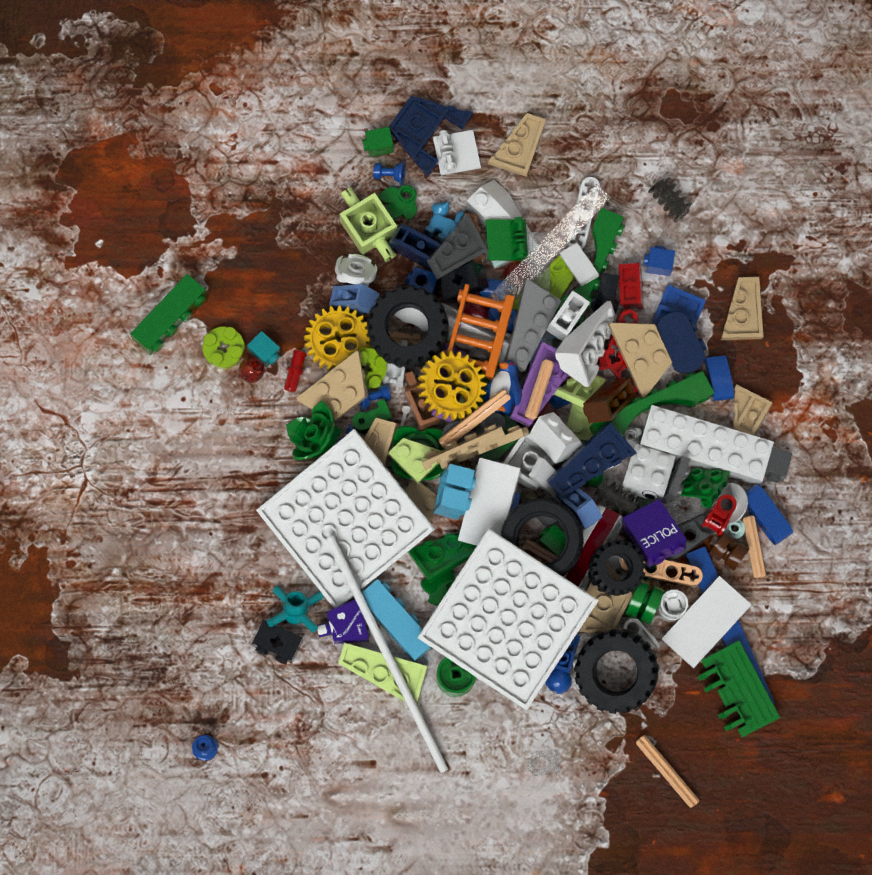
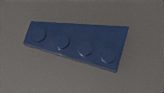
M607 422L546 481L561 497H564L586 484L588 480L598 477L605 470L612 466L615 467L622 463V460L629 456L632 457L637 452L610 422Z

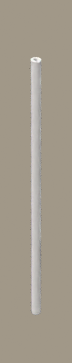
M334 536L328 537L326 541L440 773L448 770V767Z

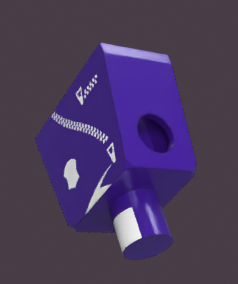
M356 600L328 611V622L317 625L319 638L332 635L334 644L369 641L364 617Z

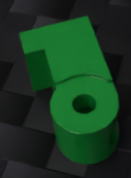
M384 399L376 402L378 408L367 413L359 412L354 415L352 420L353 427L358 433H367L375 418L393 422Z

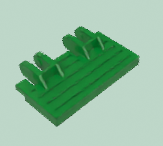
M740 640L701 660L705 669L713 664L715 667L697 676L699 681L705 680L716 672L721 679L707 685L704 688L705 692L707 693L725 684V687L718 690L725 707L733 703L736 705L719 714V719H724L735 711H738L741 719L727 724L724 727L726 731L745 722L746 725L738 729L741 737H744L781 718Z

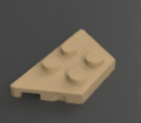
M608 324L640 397H646L672 364L655 324Z
M357 350L299 395L296 398L297 401L311 409L320 401H323L331 409L334 421L339 420L368 397L367 386L365 385V371L362 370L361 351Z
M607 560V574L613 580L621 581L622 579ZM590 582L586 592L599 601L578 632L600 633L605 630L615 629L633 594L629 592L620 596H609L605 592L597 590L598 587L596 585L593 586Z

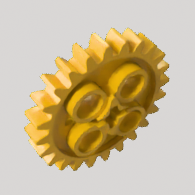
M339 305L337 311H334L333 307L330 306V312L327 313L322 309V316L315 314L316 321L309 320L311 327H306V332L310 335L304 336V340L308 341L305 344V349H311L308 351V356H314L313 363L320 361L319 368L327 365V372H330L332 367L338 366L352 352L359 350L361 347H371L368 345L371 341L367 337V322L362 323L364 320L363 315L358 318L356 317L357 310L349 313L348 306L345 311H342ZM343 324H350L352 328L344 331L341 329V326ZM328 328L331 330V333L329 335H322L320 331ZM339 336L341 342H337L335 337ZM349 343L357 346L354 350H347L345 348ZM327 348H334L336 352L333 355H328L325 353V350Z
M449 351L446 357L445 353L441 352L439 358L434 355L432 357L433 362L428 360L425 363L428 368L423 367L420 370L424 375L418 377V380L423 382L417 386V388L423 389L419 397L426 398L422 404L429 403L428 411L435 409L436 417L443 413L444 420L449 415L452 421L457 418V415L460 419H463L465 414L469 416L472 410L475 411L479 408L476 403L480 404L483 402V399L479 396L486 394L485 391L481 390L482 387L487 385V383L481 382L485 375L478 374L481 367H474L476 360L468 362L469 355L461 358V352L456 353L454 356L453 352ZM440 368H444L447 371V378L440 374ZM461 373H464L468 377L467 383L461 380ZM436 388L443 391V398L436 395ZM456 394L463 396V403L457 401Z

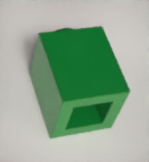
M389 127L365 131V139H362L364 151H368L369 158L393 153L394 145Z
M555 525L550 529L546 527L539 535L541 539L538 544L559 557L565 548L566 536Z

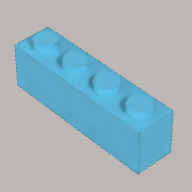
M377 579L362 592V595L373 617L409 658L416 663L432 649V647L418 639L422 628L418 625L420 621L413 613L409 615L404 609L406 605L399 597L395 599L390 594L392 590L384 581L381 583Z

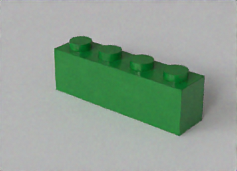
M186 274L130 333L132 340L150 356L153 352L157 353L163 347V342L168 337L171 338L178 331V326L190 319L193 314L192 311L205 303L207 299L206 289Z

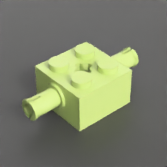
M352 187L347 188L348 192L344 190L341 196L350 208L340 213V223L362 255L373 248H377L384 261H390L389 258L393 259L396 253L387 240L395 233L397 229L396 223L375 193L360 201Z

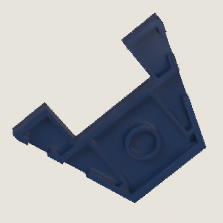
M410 96L389 125V128L397 142L421 171L429 177L438 165L439 160L423 150L425 145L444 119L463 130L472 118L473 112L458 110L453 106L448 105L447 107L436 104L434 101Z

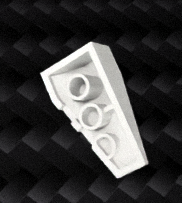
M495 180L481 186L466 201V210L477 214L478 221L485 227L486 219L514 220L515 217H522L510 194ZM526 224L529 261L540 250V247Z
M611 301L605 302L571 332L555 352L561 370L585 387L591 385L598 373L599 366L597 362L599 357H603L605 352L603 349L604 341L609 339L611 334L608 324L615 323L616 320Z

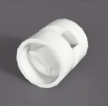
M679 590L667 591L662 596L657 608L659 616L668 622L678 621L687 611L688 599Z

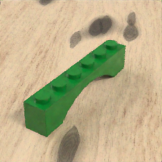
M604 208L600 209L592 228L595 243V261L593 266L599 275L601 271L605 273L610 262L606 259L609 253L613 255L617 243L614 241L617 235L621 237L625 225L622 224L623 216ZM598 277L574 290V292L590 302L587 309L590 308L593 297L590 296L592 291H597L601 279ZM570 294L560 299L561 303L558 306L553 318L558 313V311L560 310V308L562 307V305L564 304V302ZM585 315L580 317L573 328L583 323Z
M703 371L697 374L692 372L686 375L684 380L680 382L677 380L670 382L661 391L659 388L648 393V397L643 399L641 397L635 398L612 421L592 423L589 429L594 435L607 422H610L623 436L628 425L638 415L649 410L651 405L657 407L663 405H683L692 408L709 400L713 396L714 391Z

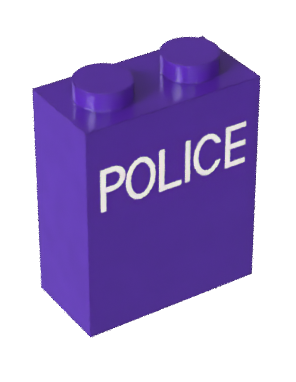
M660 499L622 518L624 531L634 546L640 550L639 554H643V560L648 567L654 564H661L666 558L678 555L686 548V537Z

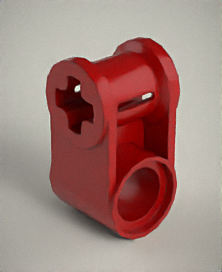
M729 494L719 497L706 515L701 526L708 527L717 532V535L720 537L736 509L737 503L735 498ZM722 499L730 501L731 507L729 510L722 509L720 504Z

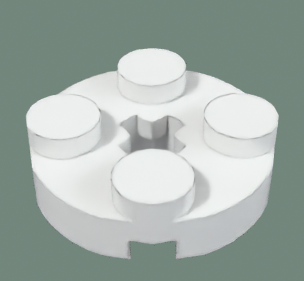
M349 254L348 258L341 256L336 261V279L339 282H348L355 285L363 284L368 287L369 283L373 282L376 278L377 266L376 264L373 266L371 259L363 255Z

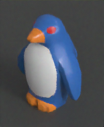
M505 360L500 363V370L486 386V394L484 395V401L487 402L502 389L506 390L511 397L510 400L495 411V413L505 416L510 415L514 403L516 406L520 404L522 397L517 365L512 360Z

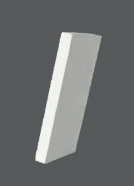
M479 458L475 473L476 484L469 496L472 498L469 511L466 510L458 541L477 546L488 528L501 535L504 521L511 511L521 468Z
M719 576L667 632L662 640L694 669L752 605Z

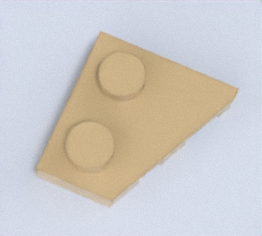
M736 384L733 429L755 436L772 407V402Z

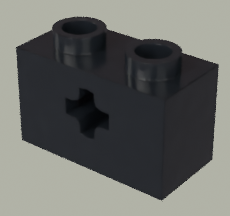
M468 261L462 267L454 269L438 278L444 301L454 303L458 302L460 289L464 290L465 284L470 286V294L479 293L489 288L484 266L474 263V261Z
M263 620L252 644L256 648L255 651L259 654L267 656L269 653L275 656L274 660L286 665L287 662L293 664L302 645L303 637L276 625L269 627L267 621ZM279 639L282 647L277 646L275 649L272 641L277 642Z

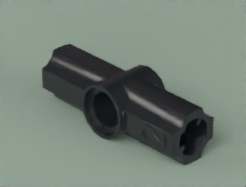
M602 273L598 294L591 300L593 312L599 309L605 302L611 301L614 313L616 314L619 304L615 297L620 276Z

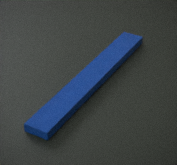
M706 547L685 555L689 565L696 566L702 571L703 578L698 584L702 594L719 577ZM737 621L722 637V641L725 647L739 640L741 641L775 704L741 625Z

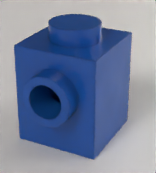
M664 246L650 247L649 253L644 254L643 265L646 266V273L671 276L675 251L668 250Z

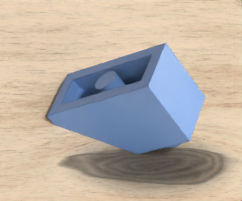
M363 284L334 286L329 306L338 308L340 305L343 310L348 306L351 312L357 310L359 314L369 313L371 307H374L376 304L375 301L380 293Z
M580 488L564 497H561L558 493L555 494L558 500L576 516L584 529L594 525L602 518L594 500Z

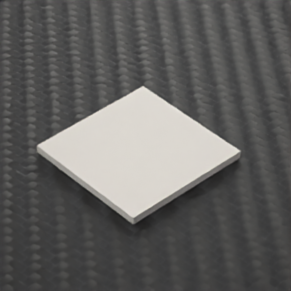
M353 429L256 510L334 609L344 605L354 596L326 541L328 537L334 536L361 591L435 530L434 526L356 429Z
M488 528L421 631L418 639L527 710L599 600Z

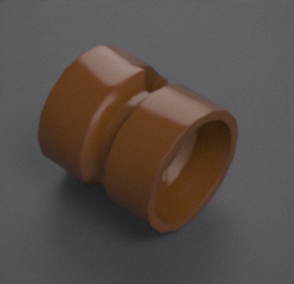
M725 531L709 554L717 560L723 559L724 565L734 571L749 551V548L741 542L736 543L735 538Z

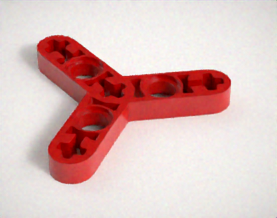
M624 310L619 314L616 323H625L626 320L623 319V316L631 314L630 318L633 319V322L629 323L637 324L638 315L633 310ZM611 335L603 357L598 359L599 370L609 369L616 378H622L621 372L627 366L620 351H617L616 358L619 359L618 362L611 364V359L608 358L609 355H613L615 349L611 348L612 345L618 348L613 335ZM632 385L635 393L637 389L634 385Z

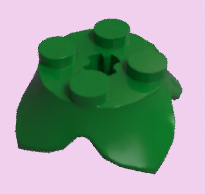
M323 401L314 406L311 414L312 417H299L286 424L288 437L297 447L292 453L295 460H304L311 457L320 458L335 445L337 437L341 433V429L334 422L331 409Z
M401 426L397 428L394 434L393 446L405 438L438 450H443L445 448L439 443L443 430L427 428L424 431H419L412 426ZM393 459L391 460L392 470L396 475L405 479H412ZM440 463L423 480H433L440 477L444 471Z

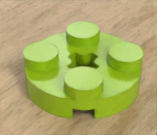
M218 327L205 335L202 349L204 357L209 364L219 369H229L240 362L244 355L245 345L242 336L234 328ZM222 343L230 346L225 353L222 350L218 351Z
M361 347L358 350L362 353V357H360L361 365L366 366L369 363L370 367L369 371L365 373V385L367 389L377 388L386 375L387 362L376 353L374 348Z

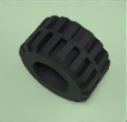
M622 540L611 541L597 548L594 551L595 553L591 555V562L588 564V569H590L588 575L589 578L592 577L593 579L591 582L593 586L596 585L598 587L597 590L605 592L609 596H620L634 591L642 583L641 579L645 577L643 569L646 568V563L643 564L642 559H644V556L638 553L640 550L637 547H632V543H624ZM611 556H619L627 564V575L621 581H615L607 574L606 562Z

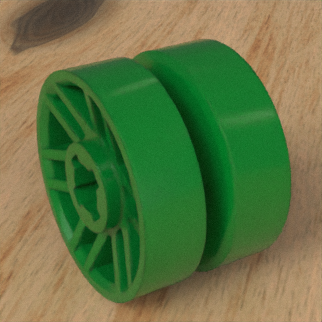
M641 579L642 583L634 590L625 615L635 619L638 613L641 612L640 621L650 625L665 589L654 585L652 590L648 592L650 583Z
M447 657L439 663L436 682L444 694L451 697H460L467 694L473 688L476 679L474 675ZM458 672L460 678L458 677L454 679L452 674Z

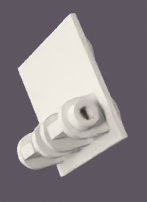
M444 130L439 132V136L433 137L437 159L439 160L440 175L481 168L473 130L448 134Z

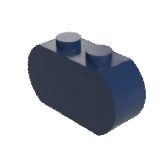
M400 224L389 241L391 248L433 272L427 260L439 247L440 243L407 225Z
M672 312L663 316L657 325V330L672 361L673 369L682 374L695 372L703 364L705 359L704 350L707 348L702 338L698 339L695 334L697 327L693 319L689 320L686 315L679 312Z

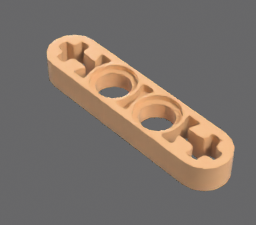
M621 558L619 561L620 568L627 573V564ZM664 560L661 564L656 565L654 573H648L643 569L645 577L687 586H695L703 578L702 571L698 567ZM668 566H674L677 569V575L674 578L666 575V568ZM681 568H684L683 573L687 574L693 570L694 575L698 576V578L691 582L690 577L683 576L682 580H679L682 574Z

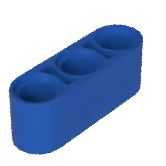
M755 484L745 491L748 497V512L751 516L755 517L759 527L774 545H777L793 534L790 524L759 484Z

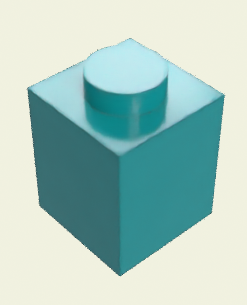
M262 331L247 345L248 352L266 368L270 364L274 365L280 358V347Z

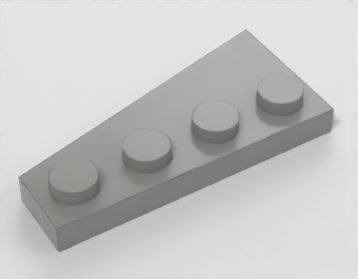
M525 279L523 282V291L518 303L519 308L513 323L514 329L510 336L505 360L514 361L517 369L521 372L525 371L561 303L560 299L529 279Z

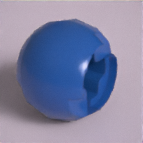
M554 669L545 683L552 692L556 691L557 694H563L571 687L572 678L567 672Z

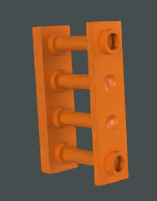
M465 284L464 290L460 289L457 301L460 302L449 347L448 350L443 352L447 357L449 351L453 352L456 342L488 350L487 352L491 353L489 361L476 360L474 367H481L480 370L486 373L485 379L492 380L495 377L515 296L506 294L505 300L501 299V301L470 294V286ZM466 301L498 309V312H502L500 320L491 321L464 314ZM465 322L492 329L493 332H496L495 340H490L489 342L458 334L460 324ZM468 358V362H471V361L475 360V359Z

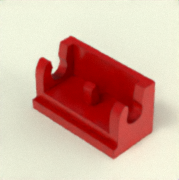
M618 264L620 305H623L626 310L630 309L629 307L635 306L637 309H644L642 269L640 264Z

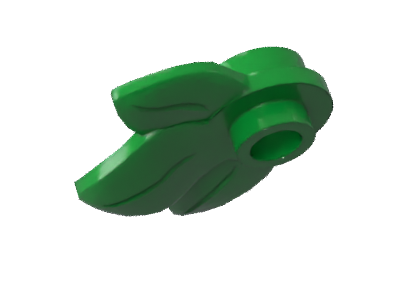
M412 186L389 187L378 196L379 200L387 203L386 210L393 220L400 218L402 215L407 220H411L416 215L417 206L415 201L417 192ZM405 193L410 194L408 199L403 197Z
M449 571L431 583H428L426 579L422 580L420 583L422 589L427 594H430L428 603L438 606L455 581L453 572Z

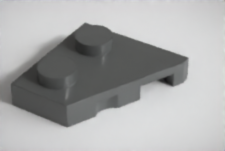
M682 456L673 465L671 471L673 473L671 478H669L663 499L671 502L674 498L681 495L684 488L681 483L683 478H687L691 469L688 466L690 458Z

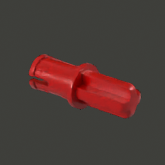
M294 350L290 367L287 368L288 375L284 390L288 392H296L300 375H303L302 368L307 355L305 352Z

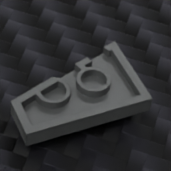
M466 214L427 260L437 279L488 251L469 214Z

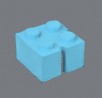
M449 464L441 474L433 514L458 520L462 514L465 515L466 510L469 511L472 502L469 494L476 484V477H473L475 470Z

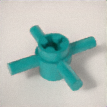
M276 586L273 589V593L284 604L281 613L267 620L269 627H273L286 620L291 624L303 623L312 633L318 630V626L307 614L309 606L324 598L320 591L306 598L302 592L293 591L286 594L280 586Z

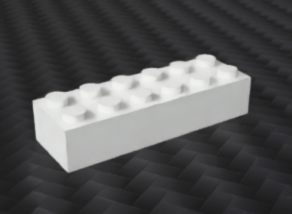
M651 405L639 445L676 456L674 460L676 462L682 456L691 459L689 466L730 471L729 478L752 485H761L774 441Z

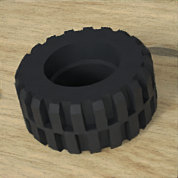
M400 285L396 286L395 290L390 291L389 289L385 291L384 296L376 299V304L374 307H371L369 311L370 316L367 319V332L372 346L385 362L392 363L396 367L413 369L415 366L420 365L422 367L426 365L425 363L428 360L432 361L434 355L442 352L444 344L448 339L449 323L444 306L433 293L427 292L422 287L415 288L414 285L402 287ZM404 308L419 310L428 321V331L425 338L413 346L397 344L390 337L388 331L390 318L397 311Z
M617 628L600 632L586 642L576 658L577 662L574 672H576L575 682L580 688L579 692L582 696L586 697L590 705H595L602 712L605 710L609 711L610 714H616V712L623 714L632 709H637L648 700L658 682L659 664H657L656 653L653 652L648 641H644L642 636L631 633L630 630H618ZM610 651H622L633 658L637 666V677L631 687L623 691H612L600 683L597 677V664L604 654Z

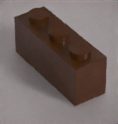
M630 377L607 380L583 403V411L589 423L612 421L635 397Z

